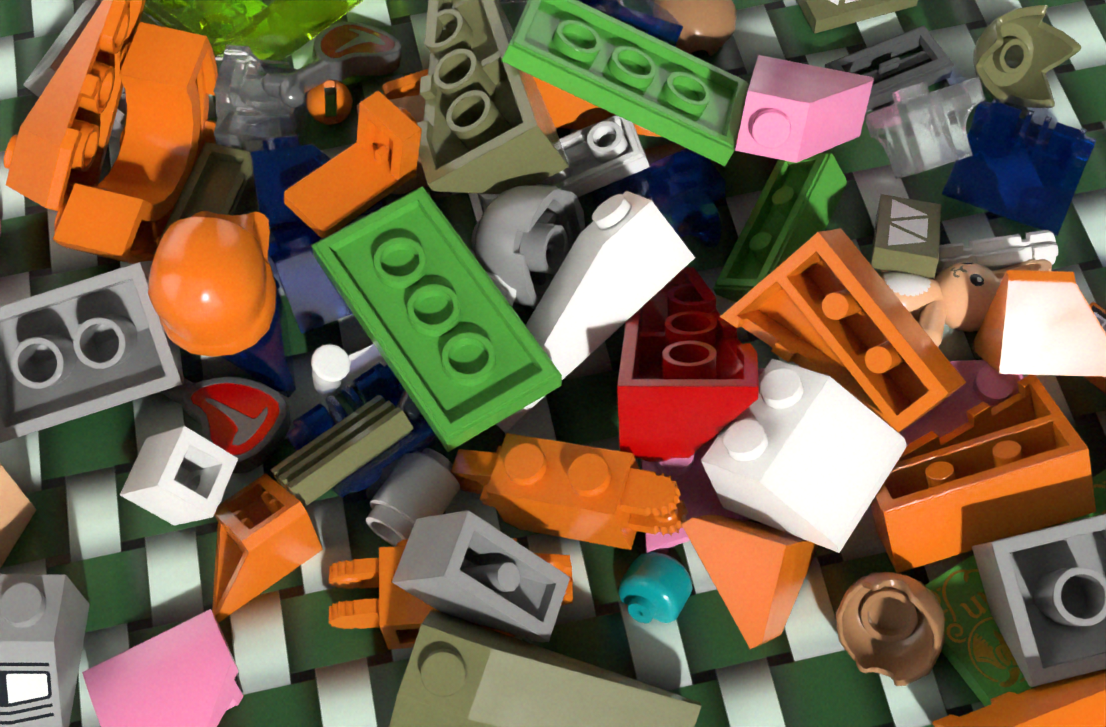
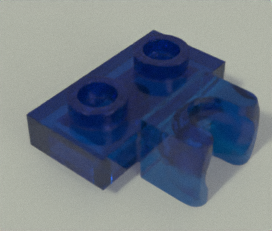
M687 148L649 164L650 167L592 191L593 205L596 209L610 197L624 194L628 191L652 200L679 237L693 235L698 237L708 247H715L720 241L721 220L714 201L726 197L725 179L708 158Z

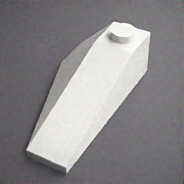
M626 191L624 194L610 197L598 206L592 215L593 222L577 237L525 325L562 374V380L695 258L652 200ZM543 397L496 425L504 432L508 431Z

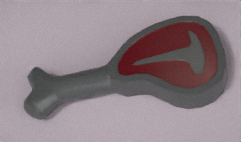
M357 22L335 23L322 30L316 37L312 52L313 62L288 74L267 73L262 78V88L268 96L279 98L287 106L296 108L304 102L306 92L328 80L342 81L352 76H380L396 71L400 67L401 42L391 34L369 25Z

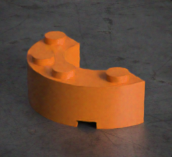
M139 22L132 42L124 47L120 57L119 76L125 88L127 116L126 125L120 137L119 155L109 174L98 185L90 187L77 183L74 184L67 203H64L57 212L54 224L55 234L53 236V240L65 248L130 264L153 261L155 254L152 253L157 250L161 241L160 236L205 142L216 144L219 122L208 120L209 94L217 96L220 91L215 55L207 36Z

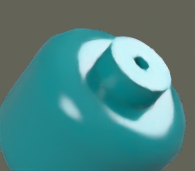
M650 552L641 554L632 562L620 581L618 595L621 601L628 605V613L636 621L645 624L651 622L654 618L663 623H670L678 618L693 587L689 573L680 562L669 555Z

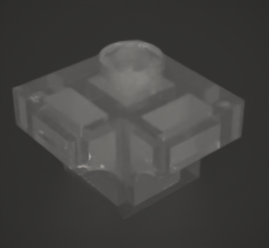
M226 45L214 88L218 118L214 136L217 144L260 154L271 150H292L300 147L308 116L305 101L307 92L305 93L304 102L300 106L293 108L284 104L279 98L268 96L261 84L263 76L269 72L288 74L298 69L269 65L257 58L248 46Z
M979 77L932 92L929 91L925 81L891 93L894 101L893 105L865 115L871 138H876L884 147L895 179L972 156L966 134V123L972 109L986 99Z

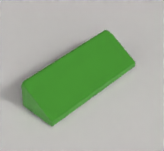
M819 153L797 163L778 159L713 287L716 295L733 302L739 301L817 232L825 231L847 184L846 177L832 153Z

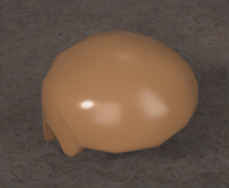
M654 0L648 15L647 34L689 54L704 50L709 56H713L719 47H722L732 37L736 29L737 10L732 0Z
M874 572L868 576H862L846 590L835 614L839 642L851 658L856 661L860 672H875L891 677L895 686H907L929 675L945 643L944 611L932 591L910 576L893 572Z

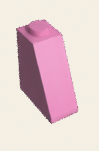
M758 55L746 96L735 151L797 163L859 137L874 77Z

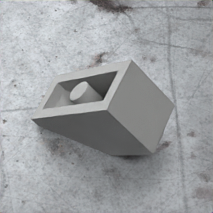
M466 510L416 518L392 583L442 613L533 641L549 642L570 577L477 515Z

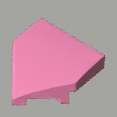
M211 609L82 672L101 727H217L226 710L238 706L243 698V694L234 680L239 672L221 627Z

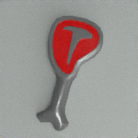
M219 377L193 383L184 378V384L160 391L163 395L181 404L190 418L202 426L205 439L239 458L232 473H246L261 466L275 453L291 426L290 410L284 398L276 390L253 380L238 377Z

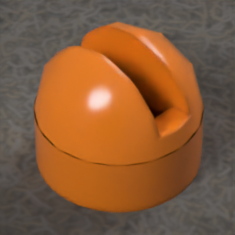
M328 80L311 89L306 94L307 110L319 123L325 125L338 124L344 121L351 112L353 105L352 95L347 86L341 81ZM324 88H335L336 116H325L326 98Z

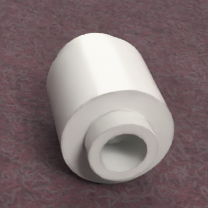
M425 448L421 453L414 450L406 451L371 499L370 506L372 511L366 518L368 526L382 539L396 546L398 542L409 538L416 518L443 514L460 490L459 482L450 472L453 464L445 456L432 449Z

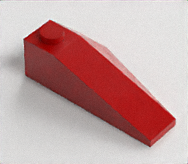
M694 267L682 269L632 315L625 324L617 384L620 451L633 453L635 458L648 462H664L671 458H690L758 399V353L751 343L742 344L737 338V328L720 317L721 314L716 309V296Z

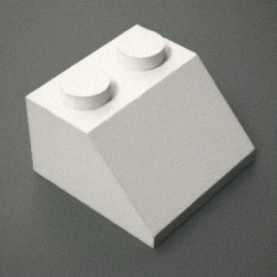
M771 359L758 378V399L722 429L701 459V462L724 509L840 553L906 449L905 438L830 376Z

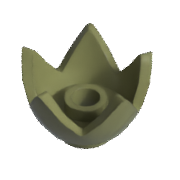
M1048 5L1018 8L996 18L984 29L976 42L973 64L977 79L985 92L1001 105L1004 102H1009L1029 108H1052L1055 106L1046 73L1081 50V45L1065 32L1042 21Z

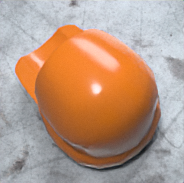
M201 211L191 217L177 220L164 233L151 264L148 295L156 313L160 317V324L174 344L196 355L211 357L234 355L254 346L267 333L276 309V283L268 261L270 229L269 219L264 214L255 211L243 215H225Z

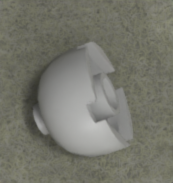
M551 185L516 186L497 196L486 208L481 219L475 225L471 240L475 258L486 272L498 275L508 286L516 290L513 304L523 308L536 309L577 237L585 229L584 212L577 195L571 191L561 190V188Z

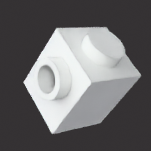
M185 426L146 438L120 496L172 525L212 518L225 494L226 486L239 458Z

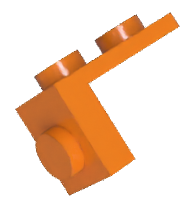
M379 90L359 103L356 143L285 190L284 204L319 237L326 238L416 176L422 129L406 109L395 106Z

